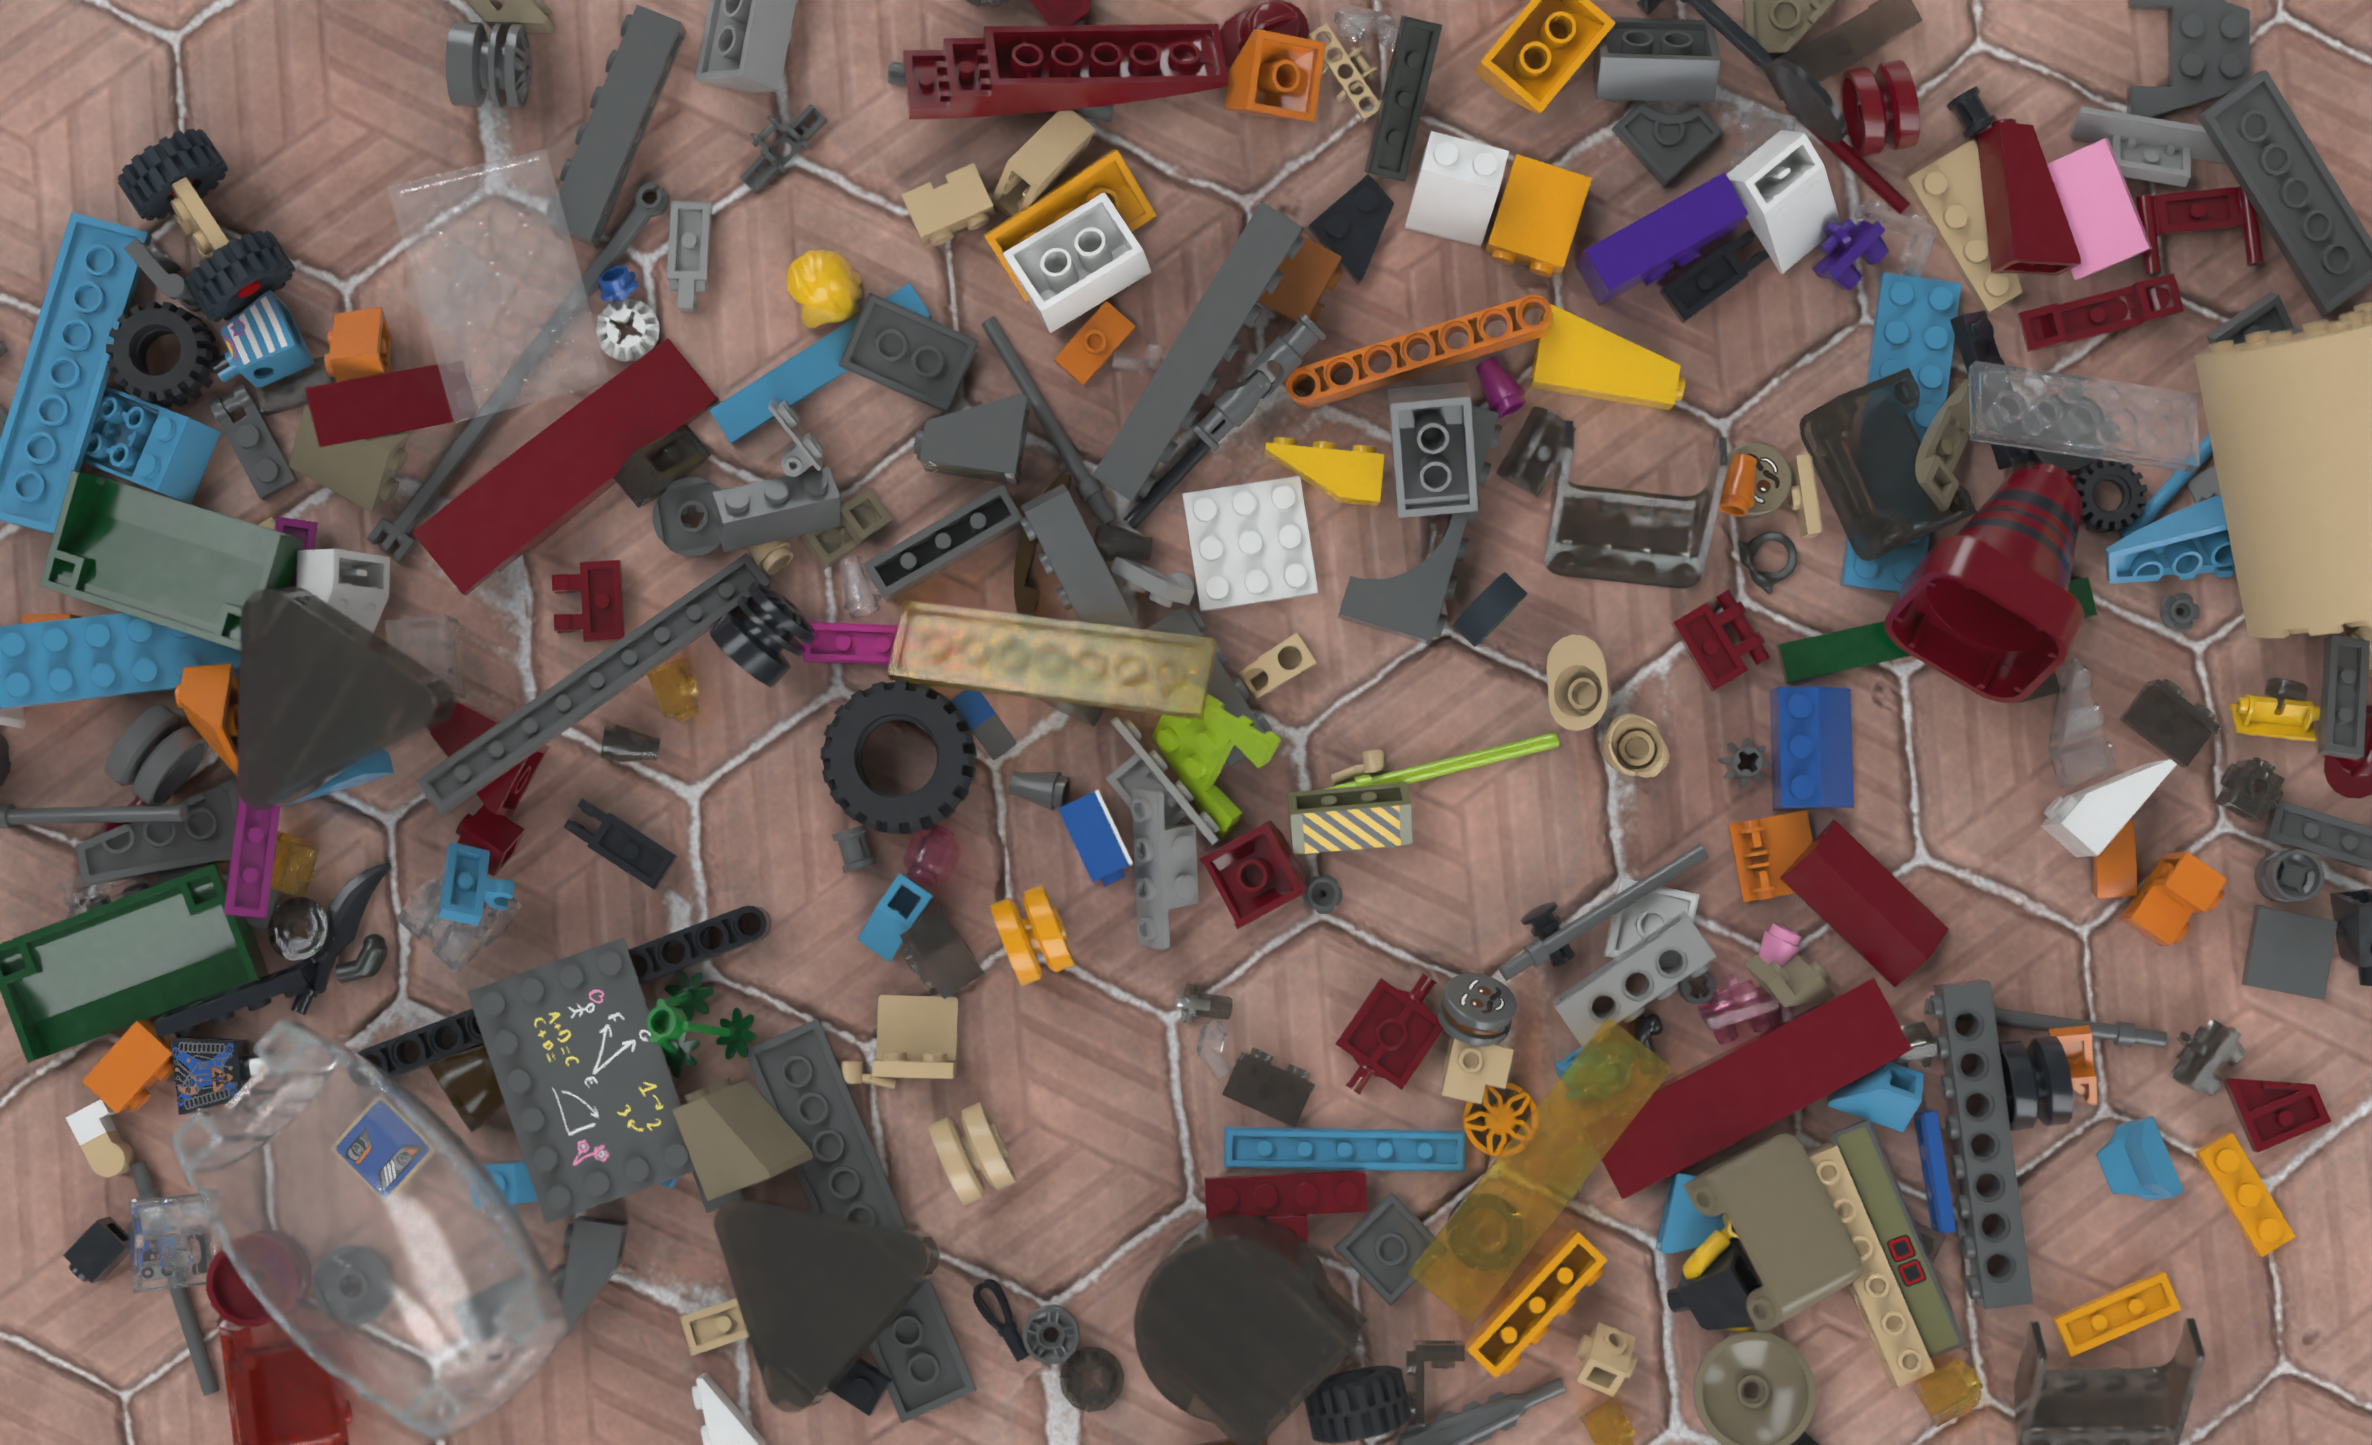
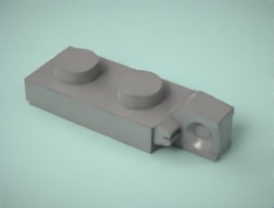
M671 201L667 279L670 282V291H678L677 308L680 309V313L697 312L698 292H706L707 283H709L713 208L711 202Z

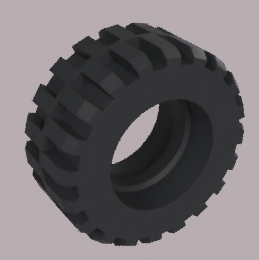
M895 680V682L889 683L884 681L872 684V687L864 691L860 689L851 695L852 699L845 705L841 704L834 714L836 716L831 725H827L824 736H826L824 747H821L820 759L823 760L824 766L822 771L825 783L828 784L831 791L830 795L836 804H839L853 820L871 829L889 834H913L917 831L933 828L943 819H948L956 811L955 809L967 797L970 784L974 780L976 773V745L974 744L970 726L961 712L949 699L931 687L921 683H911L907 680ZM895 720L910 721L924 728L933 739L937 752L936 768L930 780L918 791L907 795H890L878 790L866 777L862 765V751L869 735L880 725Z

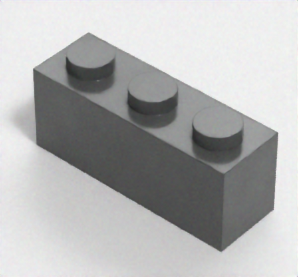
M830 467L822 468L820 471L816 469L803 472L794 477L784 476L712 492L714 524L724 552L840 526L841 497Z

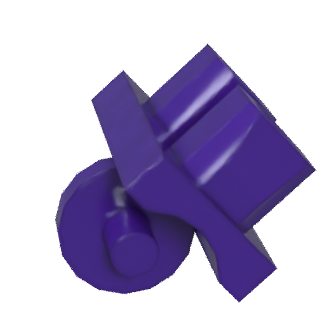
M1847 219L1841 226L1831 221L1823 227V232L1828 239L1820 246L1826 255L1812 270L1819 278L1830 279L1839 288L1851 290L1862 278V274L1853 265V262L1860 255L1867 264L1874 265L1889 253V249L1881 237L1886 230L1878 221L1870 224L1865 220H1861L1855 225L1853 221Z

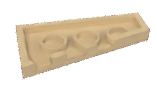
M1975 138L1904 180L1983 311H1986V314L2023 293L2017 273L1991 272L1979 153Z

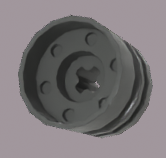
M455 21L450 27L446 47V82L451 104L462 107H481L489 90L493 106L496 108H503L506 105V101H508L512 109H523L528 98L532 77V57L526 27L522 24H512L507 33L504 24L496 23L493 26L490 40L488 41L485 27L482 23Z

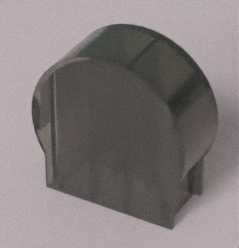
M1224 1215L1193 1225L1178 1235L1163 1251L1139 1295L1134 1316V1337L1143 1369L1156 1389L1168 1401L1189 1415L1214 1423L1236 1445H1261L1360 1343L1357 1338L1361 1327L1367 1322V1319L1331 1286L1327 1272L1317 1255L1295 1233L1273 1221L1260 1217Z

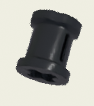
M1978 86L1960 94L1946 105L1949 110L1955 111L1965 128L1963 134L1966 139L1978 134L1991 126L1994 121H1997L1996 116L1988 113L1979 98L1980 90Z

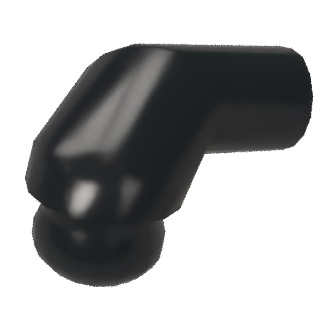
M1655 1013L1649 1014L1646 1017L1641 1015L1635 1021L1634 1050L1643 1075H1652L1661 1070L1651 1037L1659 1035L1663 1031L1660 1018Z

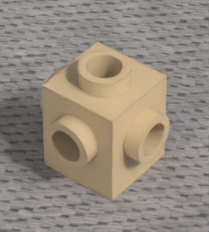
M1598 1322L1591 1335L1584 1334L1578 1344L1575 1356L1580 1358L1581 1361L1576 1382L1614 1396L1625 1377L1630 1378L1634 1371L1637 1355L1632 1354L1636 1337Z

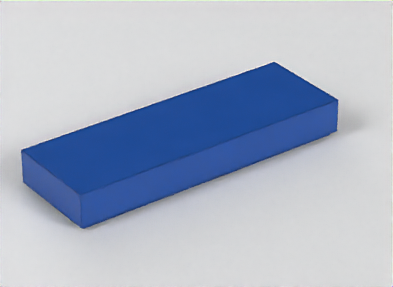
M1931 1109L1917 1110L1913 1116L1931 1228L1942 1234L1957 1232L1937 1111Z

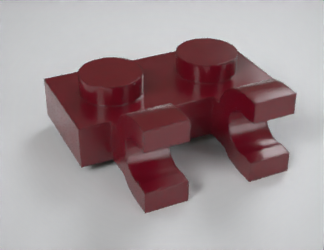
M620 560L580 562V574L552 575V591H555V594L581 591L582 601L581 614H554V631H557V633L583 631V641L585 643L619 641L625 637Z

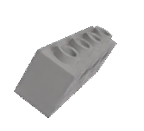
M1683 911L1554 998L1552 1002L1582 1047L1589 1042L1591 1045H1596L1606 1039L1612 1033L1610 1028L1621 1020L1628 1023L1640 1016L1645 1011L1643 1006L1657 997L1658 1000H1663L1673 994L1678 989L1676 983L1688 975L1695 978L1703 974L1712 966L1710 961L1717 956L1686 911ZM1675 950L1679 952L1680 959L1674 967L1663 968L1659 965V958L1665 951ZM1633 973H1642L1646 976V983L1640 990L1632 991L1625 987L1626 979ZM1601 995H1607L1613 999L1611 1009L1604 1013H1598L1592 1009L1593 1001Z

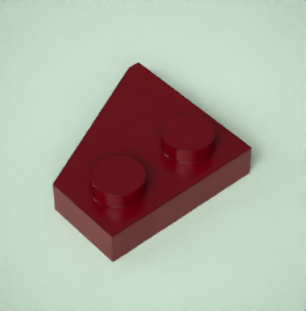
M2237 1078L2222 1080L2253 1152H2261L2331 1122L2315 1084Z

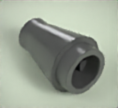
M1014 771L1010 779L1009 794L1022 797L1054 811L1056 807L1060 808L1067 804L1071 782L1070 778L1062 776L1061 772Z

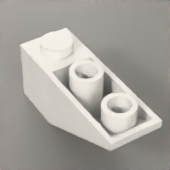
M708 1373L701 1374L696 1379L697 1385L692 1386V1395L696 1409H703L706 1425L701 1426L703 1444L767 1445L764 1438Z

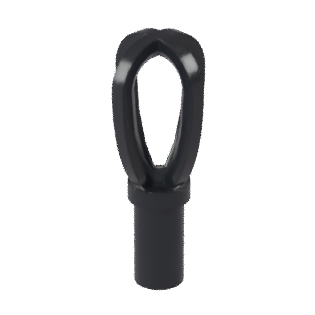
M986 1279L978 1283L973 1290V1300L985 1320L997 1330L999 1336L1003 1337L1016 1361L1023 1360L1030 1354L1027 1352L1023 1339L1016 1329L1015 1321H1012L1011 1309L1001 1286L992 1279ZM984 1288H989L994 1292L1002 1308L1005 1323L1000 1322L982 1299L980 1293Z

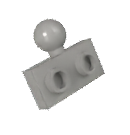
M1117 556L1110 570L1124 578L1122 585L1140 593H1145L1146 590L1151 592L1149 599L1163 606L1171 607L1173 602L1189 605L1195 592L1192 578L1184 572H1173L1166 576L1143 563Z

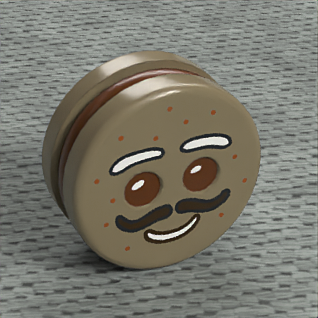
M1758 442L1742 444L1729 452L1719 463L1714 476V488L1717 493L1735 454H1746L1754 457L1757 460L1754 507L1749 508L1748 515L1738 517L1747 519L1760 518L1776 510L1788 497L1792 485L1791 469L1786 458L1774 447Z

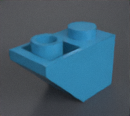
M899 873L874 909L857 940L891 962L936 896L905 874Z
M1889 1062L1828 1094L1827 1106L1863 1119L1870 1118L1871 1122L1904 1132L1921 1104L1924 1073Z

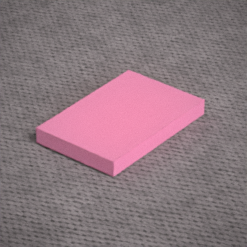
M2104 138L2047 164L2081 258V264L2070 269L2074 280H2080L2152 249L2108 138Z

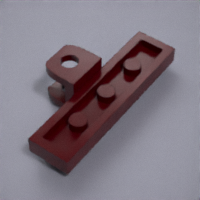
M1365 1170L1204 1177L1206 1219L1266 1216L1267 1238L1270 1248L1275 1254L1302 1253L1305 1251L1308 1244L1307 1215L1367 1212ZM1285 1229H1291L1295 1232L1292 1240L1283 1241L1280 1238L1281 1232Z

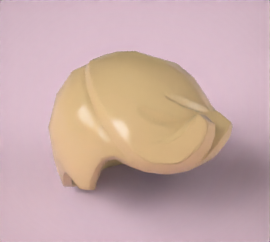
M1630 713L1620 715L1611 722L1603 735L1601 743L1603 757L1613 769L1621 774L1653 778L1669 763L1670 754L1668 747L1661 737L1657 725L1645 717Z

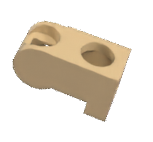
M1295 633L1258 657L1257 661L1240 671L1238 676L1253 699L1257 700L1302 672L1317 665L1318 662L1300 634Z

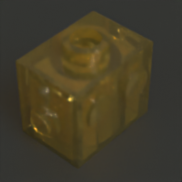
M278 831L270 889L296 896H306L310 882L313 881L315 876L314 867L319 850L300 845L302 839L300 836Z
M1959 1357L1919 1379L1915 1393L1935 1426L1939 1427L1955 1417L1968 1414L1973 1407L1979 1405L1982 1395L1980 1389L1983 1388V1385L1975 1370L1971 1366L1966 1368Z

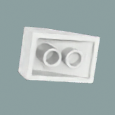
M2171 759L2146 763L2072 793L2064 799L2059 796L2045 810L2044 815L2047 816V819L2040 826L2075 857L2098 856L2177 764Z

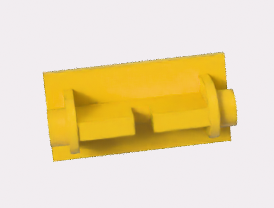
M2247 694L2245 698L2239 697L2236 704H2230L2236 733L2250 736L2286 738L2289 740L2316 741L2312 721L2317 722L2319 720L2321 709L2320 706L2314 705L2312 701L2284 699L2281 709H2276L2278 705L2277 698Z

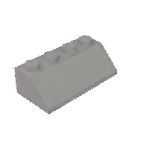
M710 0L695 81L702 84L753 93L779 91L784 78V64L788 44L792 37L791 27L798 0Z

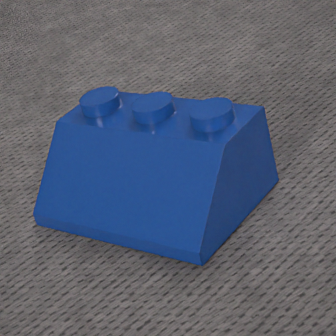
M1811 686L1777 687L1770 690L1773 809L1854 808L1850 688Z

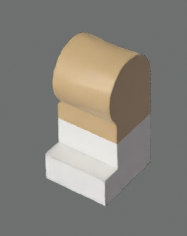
M100 1099L66 1117V1120L93 1171L101 1177H113L130 1170L129 1166L134 1164L135 1154L133 1148L121 1140L110 1117L116 1113Z

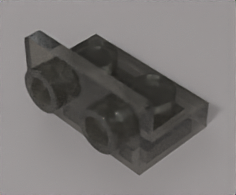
M2159 679L2148 681L2119 720L2182 768L2188 767L2209 737L2218 734L2222 727L2214 721L2216 716L2208 708L2199 703L2193 705L2183 698L2184 691L2172 681L2163 679V681Z
M1252 1047L1250 1053L1241 1050L1222 1095L1292 1127H1296L1307 1100L1316 1085L1308 1080L1311 1073L1290 1063L1286 1070L1271 1064L1274 1056Z

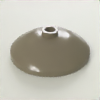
M1739 1332L1716 1343L1700 1362L1694 1380V1403L1698 1416L1706 1430L1723 1445H1790L1801 1436L1811 1421L1816 1405V1383L1811 1367L1805 1357L1785 1339L1768 1332ZM1750 1382L1756 1383L1757 1393L1752 1397H1747L1744 1394L1745 1385Z

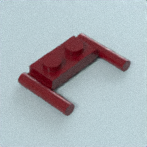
M2240 186L2136 197L2137 212L2152 246V249L2143 252L2145 276L2161 274L2158 236L2228 230L2240 226L2243 228L2247 266L2263 264L2258 214Z

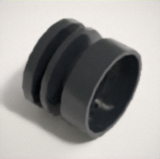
M754 581L748 587V592L758 604L745 596H741L737 600L739 607L747 616L746 619L743 620L732 613H726L709 633L714 642L742 669L761 683L774 687L791 668L781 651L785 649L797 656H802L805 649L796 637L808 644H812L817 639L818 634L806 620L801 610L779 592L769 589L758 581Z

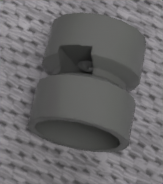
M2297 849L2280 850L2268 853L2260 859L2255 868L2254 879L2257 889L2264 897L2271 901L2302 902L2313 898L2319 893L2324 883V870L2317 857L2308 851Z

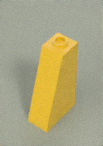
M1550 304L1554 323L1548 334L1536 340L1529 388L1663 410H1670L1675 405L1676 400H1682L1685 377H1679L1681 365ZM1541 310L1539 323L1544 320L1546 315L1543 310Z

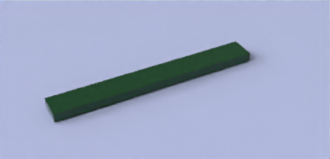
M2089 577L2070 580L2068 592L2081 604L2084 618L2096 616L2097 611ZM1884 621L1777 645L1785 684L1912 656L1899 648L1889 638L1885 631Z

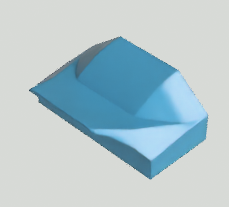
M2153 1116L2119 1124L2115 1127L2112 1138L2096 1154L2110 1190L2114 1194L2132 1195L2145 1201L2176 1197L2184 1192Z

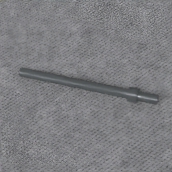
M995 317L987 319L981 324L1020 390L1028 396L1031 408L1078 485L1075 487L1083 501L1089 502L1103 526L1110 524L1116 520V516L1101 493L1104 490L1098 479L1093 476L1091 477Z
M12 804L0 805V829L14 828L17 824L185 821L188 816V810L185 805L16 808Z
M1701 844L1695 846L1544 940H1534L1523 947V953L1499 967L1501 975L1508 981L1532 965L1537 968L1550 960V954L1708 858L1705 848Z
M1926 998L1924 1014L1932 1015L1929 998ZM1994 1008L1996 1024L2041 1031L2089 1025L2092 1038L2112 1040L2114 1045L2126 1047L2140 1044L2164 1048L2167 1041L2166 1032L2136 1028L2134 1023L2117 1021L2113 1025ZM1963 1013L1957 1017V1019L1971 1021L1970 1016L1967 1013Z
M146 1161L130 1165L129 1167L139 1197L135 1199L140 1213H145L150 1230L167 1229L160 1207L164 1205L160 1190L155 1191ZM158 1240V1241H160V1243H156V1242L154 1243V1244H157V1245H155V1247H161V1246H162L161 1240ZM177 1259L160 1260L161 1263H168L162 1261L176 1262L177 1277L168 1278L174 1280L166 1279L203 1395L215 1393L220 1389L184 1278H182L179 1263L177 1271V1261H171ZM166 1268L165 1272L169 1273L170 1269Z

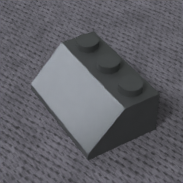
M1610 17L1616 24L1594 49L1593 80L1596 99H1605L1610 102L1644 100L1649 103L1683 101L1688 104L1715 102L1721 60L1715 29L1708 21Z

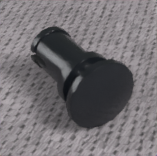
M1555 902L1537 906L1522 917L1521 923L1523 925L1532 924L1533 928L1530 931L1533 937L1538 936L1540 941L1560 930L1561 920L1559 916L1552 914L1558 906ZM1568 943L1549 956L1552 966L1556 967L1566 963L1563 958L1571 960L1576 954Z

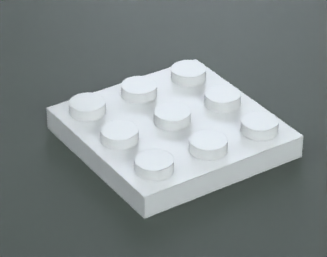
M1300 476L1182 494L1200 612L1318 594Z

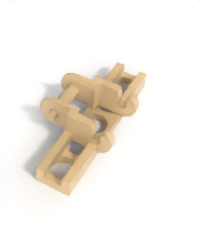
M1325 23L1308 34L1310 40L1317 41V35L1324 32L1331 42L1325 47L1322 74L1328 68L1331 70L1343 88V91L1336 96L1337 100L1341 102L1347 96L1362 121L1365 122L1369 117L1378 113L1380 103L1365 82L1368 78L1370 81L1375 78L1374 74L1378 71V68H1370L1362 56L1365 50L1363 46L1358 49L1355 46L1350 49L1351 53L1347 55L1328 24ZM1335 49L1338 55L1329 59L1327 56L1328 51ZM1352 60H1356L1364 72L1363 74L1359 73ZM1342 65H1348L1352 68L1353 74L1350 78L1343 79L1338 75V68ZM1362 89L1363 92L1361 94L1353 95L1354 93ZM1363 98H1367L1373 106L1371 111L1365 112L1359 105Z

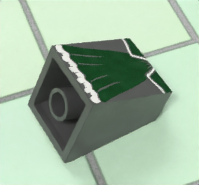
M1016 394L925 420L924 431L917 430L914 454H917V460L921 462L924 470L928 472L1019 485L1031 408L1028 396Z

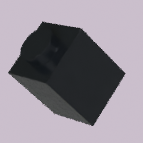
M111 1217L96 1220L63 1256L71 1263L69 1269L77 1278L84 1282L89 1281L92 1284L104 1280L135 1248L134 1240Z

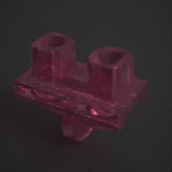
M1733 973L1724 976L1725 988L1713 991L1714 1001L1697 1006L1700 1017L1721 1045L1735 1041L1738 1038L1735 1023L1748 1019L1753 1032L1761 1033L1773 1028V1011L1779 1009L1777 1000L1761 986L1754 988L1752 980L1738 983Z

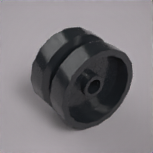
M2056 1036L2032 1038L2027 1049L2021 1041L1999 1043L2010 1130L2033 1128L2037 1118L2046 1126L2069 1124L2074 1107L2073 1086L2067 1056Z

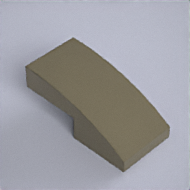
M869 488L840 507L839 527L803 534L801 539L825 570L889 525L893 519Z

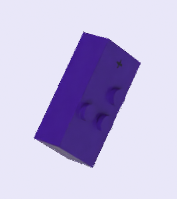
M1724 172L1585 249L1575 266L1598 306L1641 282H1644L1646 287L1664 278L1667 275L1666 272L1673 268L1672 265L1677 262L1680 268L1692 263L1701 257L1700 249L1736 230L1748 215V212Z

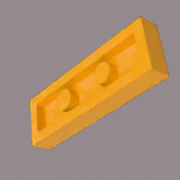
M2226 1132L2194 1152L2256 1256L2263 1257L2296 1237L2232 1132Z
M2158 1271L2056 1315L2051 1320L2066 1354L2073 1357L2182 1309L2166 1272Z

